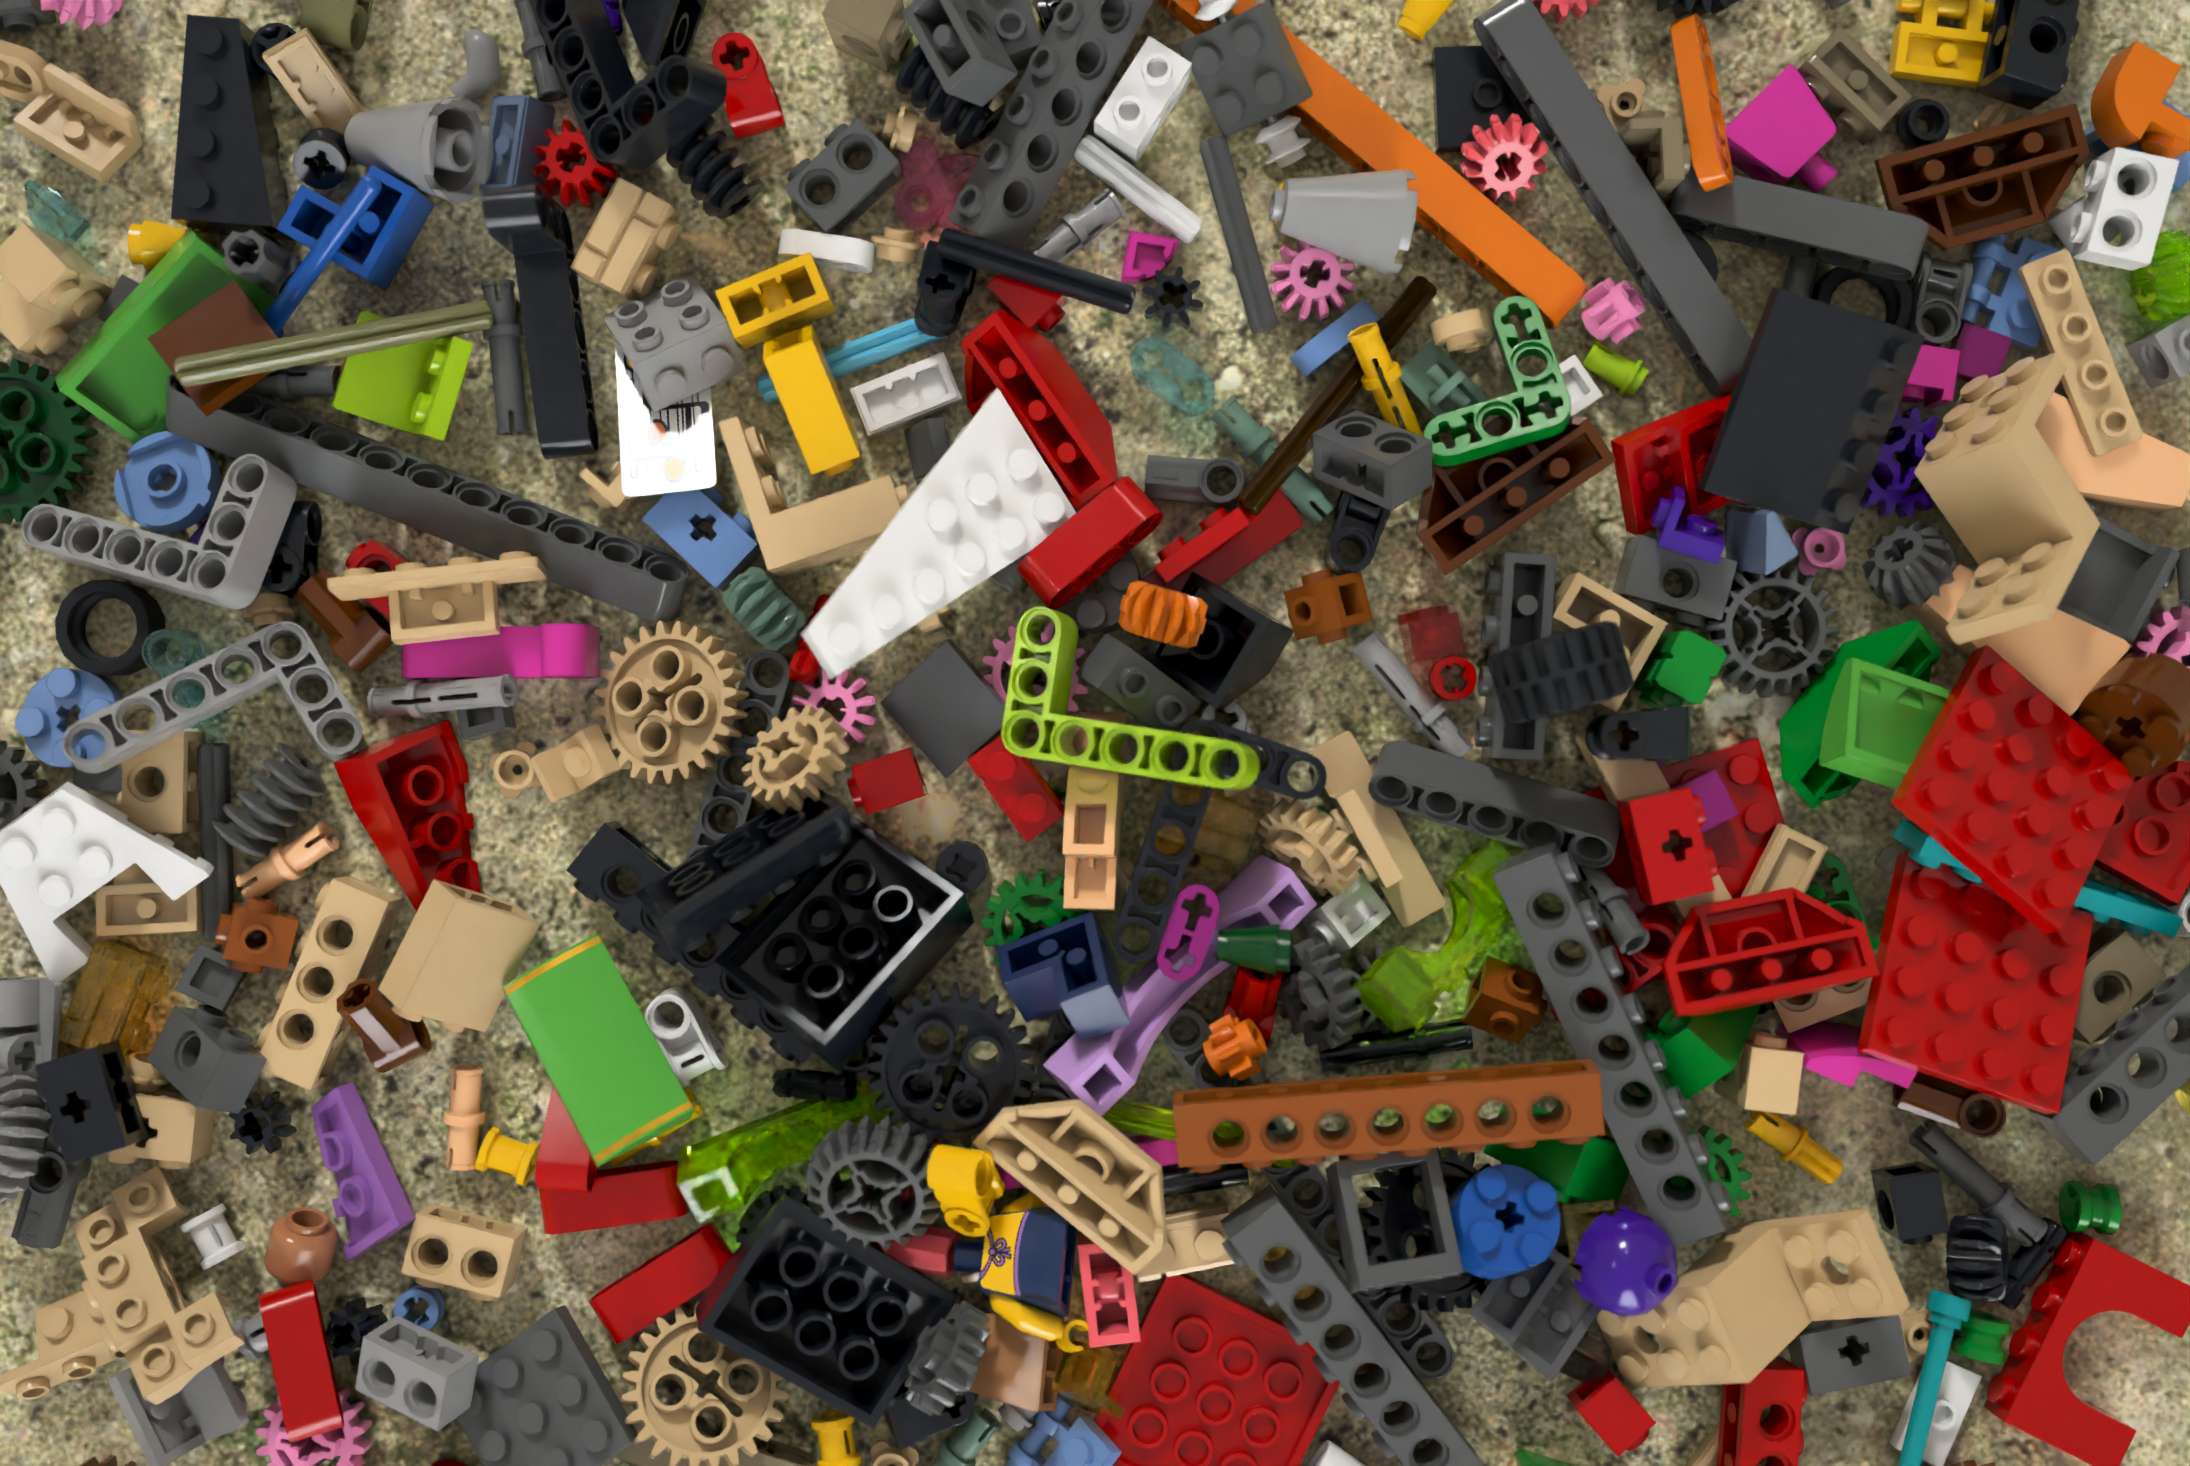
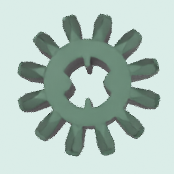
M751 566L743 574L740 573L729 583L731 586L722 594L724 604L735 616L736 620L768 650L780 652L787 645H791L801 636V632L805 629L808 622L807 614L796 603L794 598L764 569Z

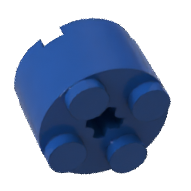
M1509 1164L1488 1167L1463 1180L1447 1195L1462 1268L1475 1276L1486 1279H1501L1530 1269L1544 1262L1557 1243L1560 1232L1557 1194L1549 1182L1541 1180L1537 1175L1525 1168ZM1495 1214L1499 1216V1220L1495 1219Z

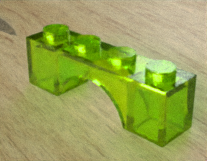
M1492 839L1474 848L1444 882L1452 902L1453 922L1449 936L1442 947L1435 953H1424L1400 945L1383 952L1352 986L1360 990L1361 995L1358 997L1394 1033L1410 1027H1414L1417 1030L1424 1026L1438 1010V1007L1434 1004L1444 990L1450 993L1466 979L1469 970L1465 966L1475 954L1481 957L1488 952L1500 938V935L1496 932L1499 926L1505 920L1508 922L1513 920L1492 876L1499 862L1513 856L1497 840Z
M857 1080L856 1090L858 1095L852 1102L846 1101L842 1104L833 1103L827 1099L825 1102L805 1100L679 1150L677 1185L697 1223L700 1224L745 1206L753 1192L769 1176L790 1164L811 1159L815 1147L820 1142H823L825 1135L830 1129L839 1130L841 1124L847 1118L859 1126L860 1120L868 1114L874 1124H880L882 1119L885 1118V1114L882 1109L877 1110L875 1107L877 1097L873 1090L868 1089L869 1081Z

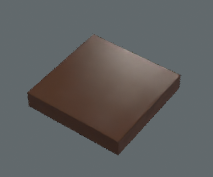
M232 280L148 338L176 378L174 360L179 357L279 339L235 280ZM273 371L190 387L183 386V388L197 407L208 417Z

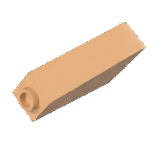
M2055 392L2052 393L2034 426L2086 502L2160 512L2182 507L2183 504L2190 500V454L2143 433L2142 439L2094 457L2090 454L2069 399Z
M1960 564L1952 570L1954 581L1940 586V597L1935 595L1926 597L1921 607L1912 602L1908 605L1912 611L1968 659L1973 650L1989 645L2070 717L2081 705L2095 684L2117 664L2131 647L2124 639L2059 609L2055 610L2050 619L1956 645L1945 629L1957 609L1958 601L1965 595L1975 577V571Z

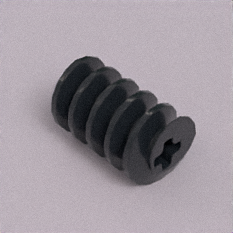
M919 44L905 60L896 80L897 91L902 95L911 94L910 101L915 108L922 109L926 107L925 115L930 122L936 123L941 121L940 130L945 136L956 134L955 144L960 150L971 148L988 137L995 130L1005 110L1006 104L994 111L989 108L994 97L981 107L947 94Z
M710 115L666 152V161L672 168L679 169L678 177L684 184L691 185V194L696 200L703 201L705 213L708 216L724 219L746 207L762 190L764 184L760 179L745 184L744 179L749 175L752 168L748 163L733 168L731 164L737 159L740 152L736 147H731L721 152L719 148L724 144L728 136L723 130L708 135L707 132L715 123L714 117Z

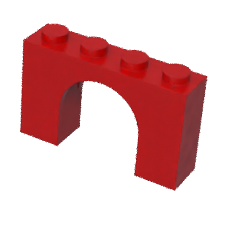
M2069 1232V1237L2061 1249H2055L2054 1264L2045 1282L2041 1283L2033 1293L2031 1299L2032 1309L2023 1327L2013 1334L2009 1344L2007 1360L2001 1372L1991 1379L1987 1388V1400L1983 1407L2003 1422L2092 1466H2120L2137 1430L2116 1416L2073 1394L2066 1382L2062 1366L2066 1342L2073 1330L2082 1321L2092 1315L2107 1311H2120L2132 1314L2182 1339L2190 1324V1286L2084 1233Z

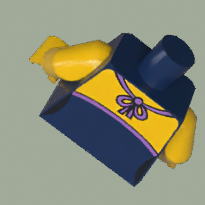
M1030 1191L1003 1206L1000 1214L988 1216L990 1227L986 1235H984L983 1241L958 1240L954 1252L955 1270L958 1272L979 1273V1290L990 1299L992 1309L1017 1329L1048 1341L1055 1340L1057 1346L1064 1352H1080L1084 1348L1075 1346L1070 1342L1068 1337L1069 1331L1072 1327L1083 1332L1089 1331L1088 1324L1078 1319L1062 1323L1060 1316L1069 1317L1077 1228Z

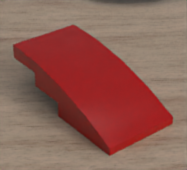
M1733 393L1702 402L1655 420L1611 440L1613 456L1617 460L1614 464L1627 532L1637 536L1655 529L1650 525L1660 497L1669 499L1674 485L1685 490V504L1680 517L1685 519L1690 514L1704 516L1731 501L1744 506L1749 505L1697 488Z

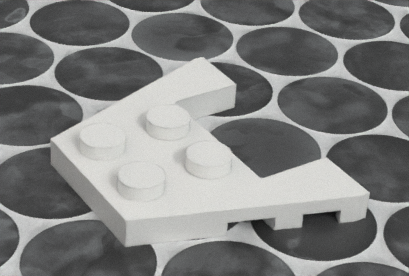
M69 781L0 830V885L48 978L60 982L91 961L96 954V951L61 916L134 863H137L173 901L209 877L214 867L210 862L199 856L195 860L173 847L175 842L157 833L153 836L127 821L128 815Z

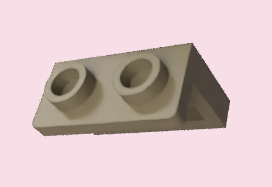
M1838 27L1797 69L1822 107L1835 118V125L1839 131L1850 139L1858 140L1862 145H1865L1886 127V123L1912 97L1841 27Z
M1661 110L1642 111L1634 114L1633 119H1629L1619 130V136L1632 156H1636V162L1660 199L1663 200L1685 179V175H1688L1691 167L1690 146L1688 143H1683L1682 116L1665 117V112Z

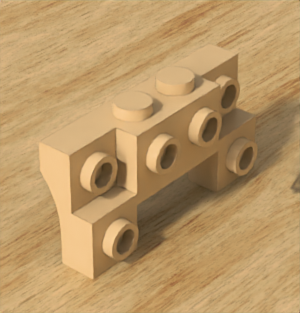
M158 1165L111 1191L114 1199L112 1203L72 1225L85 1257L84 1260L80 1261L87 1278L86 1281L82 1282L83 1292L90 1304L95 1309H100L105 1321L99 1327L101 1336L111 1351L115 1353L121 1351L125 1354L142 1397L155 1405L180 1392L195 1375L207 1366L246 1343L243 1335L235 1330L229 1321L225 1311L230 1308L227 1300L217 1292L213 1291L187 1307L160 1243L152 1238L153 1235L189 1215L186 1207L175 1199L170 1185L175 1183L172 1175Z

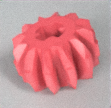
M1512 113L1505 124L1502 125L1498 115L1491 114L1489 120L1491 128L1485 131L1481 126L1473 125L1471 132L1476 142L1462 143L1461 152L1467 159L1461 163L1460 170L1464 177L1471 178L1469 183L1480 192L1485 191L1486 197L1494 204L1503 192L1506 193L1509 201L1516 202L1518 196L1517 189L1521 186L1526 190L1534 191L1536 185L1531 175L1546 173L1547 166L1540 158L1547 153L1548 148L1543 139H1537L1539 130L1533 122L1522 126L1520 116ZM1503 153L1510 158L1505 163H1502L1499 158L1497 159Z

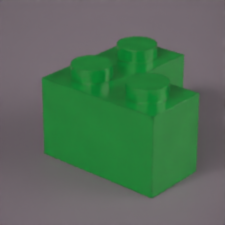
M1761 1004L1710 1015L1675 1017L1672 1007L1657 1026L1651 1030L1643 1027L1649 1041L1656 1039L1664 1052L1668 1068L1663 1070L1670 1087L1678 1086L1686 1100L1734 1070ZM1637 1081L1632 1082L1646 1095L1651 1093L1645 1084Z
M1505 1103L1502 1104L1498 1116L1502 1113ZM1533 1105L1532 1112L1535 1114L1544 1115L1550 1113ZM1606 1134L1590 1136L1588 1142L1581 1144H1564L1559 1142L1558 1139L1537 1140V1144L1532 1147L1511 1148L1506 1146L1505 1143L1486 1144L1483 1153L1501 1161L1500 1165L1509 1164L1525 1168L1537 1175L1541 1180L1549 1182L1557 1194L1558 1201L1568 1203L1571 1200L1590 1209H1594L1596 1202L1616 1207L1630 1173L1615 1139Z

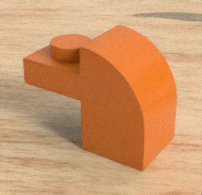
M2135 41L2113 56L2103 72L2091 99L2092 123L2100 139L2110 149L2115 147L2125 149L2131 144L2139 142L2141 143V148L2148 154L2175 159L2190 151V119L2164 105L2162 101L2182 66L2138 41Z

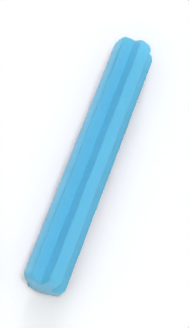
M914 318L826 350L824 355L833 377L836 379L947 336L933 337L924 334L916 327ZM769 372L760 375L757 378V385L763 399L767 403L780 400Z

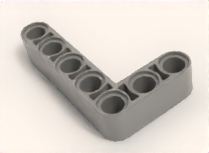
M246 454L237 458L228 469L198 545L51 504H40L32 508L23 519L21 533L27 544L66 563L228 609L239 610L251 604L259 593L295 501L297 487L291 475L256 454Z
M280 621L74 723L66 730L63 736L62 748L66 757L78 770L97 774L136 756L276 683L323 757L332 761H338L358 752L361 747L363 729L360 720L307 632L294 622ZM288 637L296 640L300 644L301 650L293 658L280 659L271 652V646L276 640ZM235 661H244L254 671L249 680L236 684L227 681L223 677V671L226 666ZM318 681L326 687L328 693L320 702L307 703L298 697L297 690L304 682ZM188 685L198 686L205 692L203 702L191 709L183 708L175 703L177 692L182 687ZM138 710H148L156 716L152 729L142 734L132 733L126 729V720L130 714ZM343 724L352 730L354 737L346 746L333 747L324 740L323 734L325 730L331 725ZM88 735H99L106 741L103 753L94 759H82L76 754L78 742Z

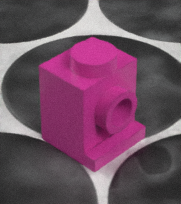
M1922 344L1900 401L1910 403L1924 401L1923 407L1932 409L1953 401L1961 351Z

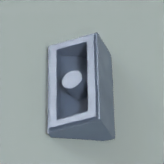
M530 95L493 97L489 126L493 135L494 157L490 176L486 184H480L479 196H482L483 190L530 183H538L543 187L545 180L539 179L533 171V167L543 161L534 153V146H549L550 144L544 132L545 129H553L555 108L552 105Z
M1731 506L1726 510V558L1738 562L1736 570L1768 575L1798 555V550L1776 511Z

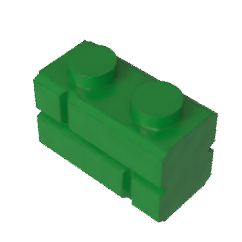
M1689 630L1662 634L1634 681L1635 685L1633 688L1641 692L1638 699L1652 708L1702 704L1712 685V681L1709 678L1718 674L1727 654L1723 648Z

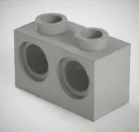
M397 1315L363 1337L355 1390L371 1397L382 1405L388 1406L418 1421L423 1426L439 1431L471 1407L479 1355Z

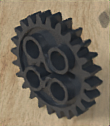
M958 982L953 983L949 996H942L937 984H932L930 999L926 1001L917 991L911 992L912 1008L910 1010L898 1002L894 1004L893 1013L897 1022L885 1018L881 1019L879 1029L887 1038L872 1037L870 1048L881 1055L869 1057L866 1069L879 1072L880 1074L869 1079L868 1089L873 1091L884 1090L876 1099V1109L892 1107L889 1114L891 1126L901 1121L909 1122V1134L911 1136L917 1131L923 1134L926 1133V1148L930 1146L934 1137L942 1139V1145L948 1146L952 1145L953 1138H960L964 1148L971 1149L972 1135L977 1133L979 1135L1003 1108L1022 1106L1015 1097L1025 1098L1030 1097L1032 1094L1031 1086L1020 1080L1035 1076V1066L1022 1062L1034 1055L1033 1045L1018 1044L1027 1035V1028L1025 1025L1010 1028V1024L1015 1018V1010L1010 1008L998 1014L996 1011L999 1004V996L996 994L989 998L985 1004L980 1002L979 986H975L968 997H961ZM935 1025L944 1028L949 1037L942 1044L931 1045L922 1039L920 1033L926 1027ZM967 1025L969 1030L960 1050L959 1068H955L943 1107L936 1109L934 1102L943 1082L944 1066H947L950 1061L959 1027ZM988 1041L996 1046L998 1052L991 1059L979 1060L970 1053V1049L977 1042ZM923 1074L931 1080L933 1085L925 1092H913L905 1085V1080L911 1075ZM968 1089L977 1092L982 1099L976 1106L967 1108L958 1105L954 1097L958 1092Z
M1452 1147L1437 1148L1447 1195L1463 1180L1491 1167L1489 1163L1473 1166L1475 1160L1474 1152H1461L1458 1155V1151H1454ZM1419 1165L1391 1169V1171L1373 1172L1380 1187H1365L1363 1190L1366 1196L1373 1201L1372 1207L1358 1208L1359 1214L1370 1219V1226L1362 1227L1363 1236L1371 1237L1372 1242L1371 1245L1366 1247L1367 1256H1376L1378 1259L1376 1264L1410 1259L1405 1246L1410 1235L1416 1243L1414 1258L1436 1255L1437 1249ZM1417 1184L1424 1194V1201L1420 1208L1413 1199V1191ZM1495 1214V1219L1499 1220V1216ZM1463 1269L1462 1273L1449 1278L1388 1287L1383 1290L1385 1292H1398L1402 1289L1400 1303L1414 1305L1418 1300V1308L1421 1311H1433L1437 1307L1439 1312H1453L1455 1305L1458 1308H1471L1472 1296L1475 1299H1479L1487 1288L1485 1283L1489 1284L1492 1279L1475 1276Z

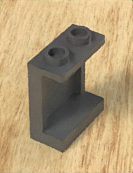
M2087 503L2091 510L2094 512L2096 507ZM2095 514L2100 525L2056 609L2118 636L2131 644L2147 627L2150 620V611L2161 590L2166 588L2171 582L2175 573L2174 566L2180 557V552L2170 547L2156 546Z

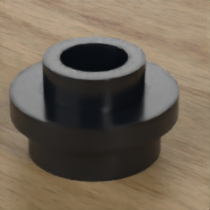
M1918 99L1911 102L1900 112L1897 119L1898 136L1911 149L1943 141L1949 131V115L1946 108L1939 102L1930 99ZM1915 119L1925 121L1928 127L1926 134H1922L1916 129Z

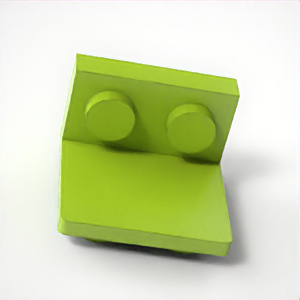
M361 311L358 314L356 324L385 319V317L369 311ZM451 336L346 356L331 405L334 409L428 440L444 441L474 343Z

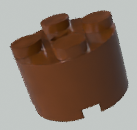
M2150 653L2148 657L2132 658L2133 654L2123 655L2117 664L2090 690L2082 701L2078 712L2079 724L2116 755L2120 762L2126 766L2129 774L2138 777L2147 776L2151 771L2164 768L2173 763L2190 741V669L2176 659L2156 653Z

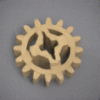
M807 704L801 714L794 707L790 708L784 721L779 720L775 716L771 721L772 729L768 733L759 731L757 734L759 739L757 746L747 749L746 754L753 760L742 767V772L748 777L743 785L752 793L751 796L768 810L773 807L778 813L783 814L789 805L796 811L801 810L804 799L807 797L816 802L820 799L818 789L822 785L832 787L835 784L831 777L834 770L844 769L845 763L838 756L849 750V745L843 740L847 734L846 730L824 708H820L817 711L811 704Z
M1283 798L1277 804H1274L1260 819L1259 822L1262 826L1259 828L1258 833L1267 839L1262 844L1263 847L1275 853L1274 861L1291 868L1298 879H1301L1302 884L1307 890L1314 886L1321 896H1325L1330 892L1334 897H1338L1342 892L1345 893L1360 876L1357 871L1362 867V863L1354 858L1358 853L1357 848L1345 842L1344 839L1348 834L1345 831L1337 830L1339 825L1330 816L1325 814L1323 817H1320L1318 815L1316 806L1311 804L1305 809L1299 799L1294 798L1289 803Z

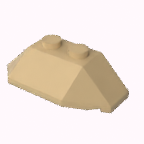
M1080 1099L1005 1107L973 1142L980 1150L990 1151L998 1165L1133 1275H1136L1164 1248L1167 1242L1162 1166Z

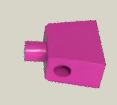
M1792 64L1784 69L1725 127L1732 165L1754 180L1782 186L1795 175L1812 193L1817 194L1838 174L1818 152L1837 133L1836 125Z

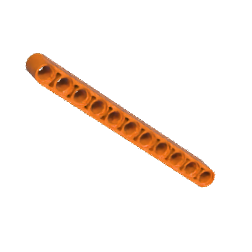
M1155 0L1195 35L1214 27L1213 21L1218 19V17L1210 21L1195 19L1194 16L1201 8L1198 0ZM1239 0L1236 7L1227 11V13L1233 11L1234 15H1237L1257 5V3L1253 0ZM1281 24L1314 94L1306 101L1285 111L1291 116L1300 117V123L1359 173L1397 169L1413 171L1416 179L1407 182V189L1417 191L1415 220L1507 298L1522 296L1532 300L1540 311L1545 328L1555 330L1583 297V294L1588 291L1584 280Z

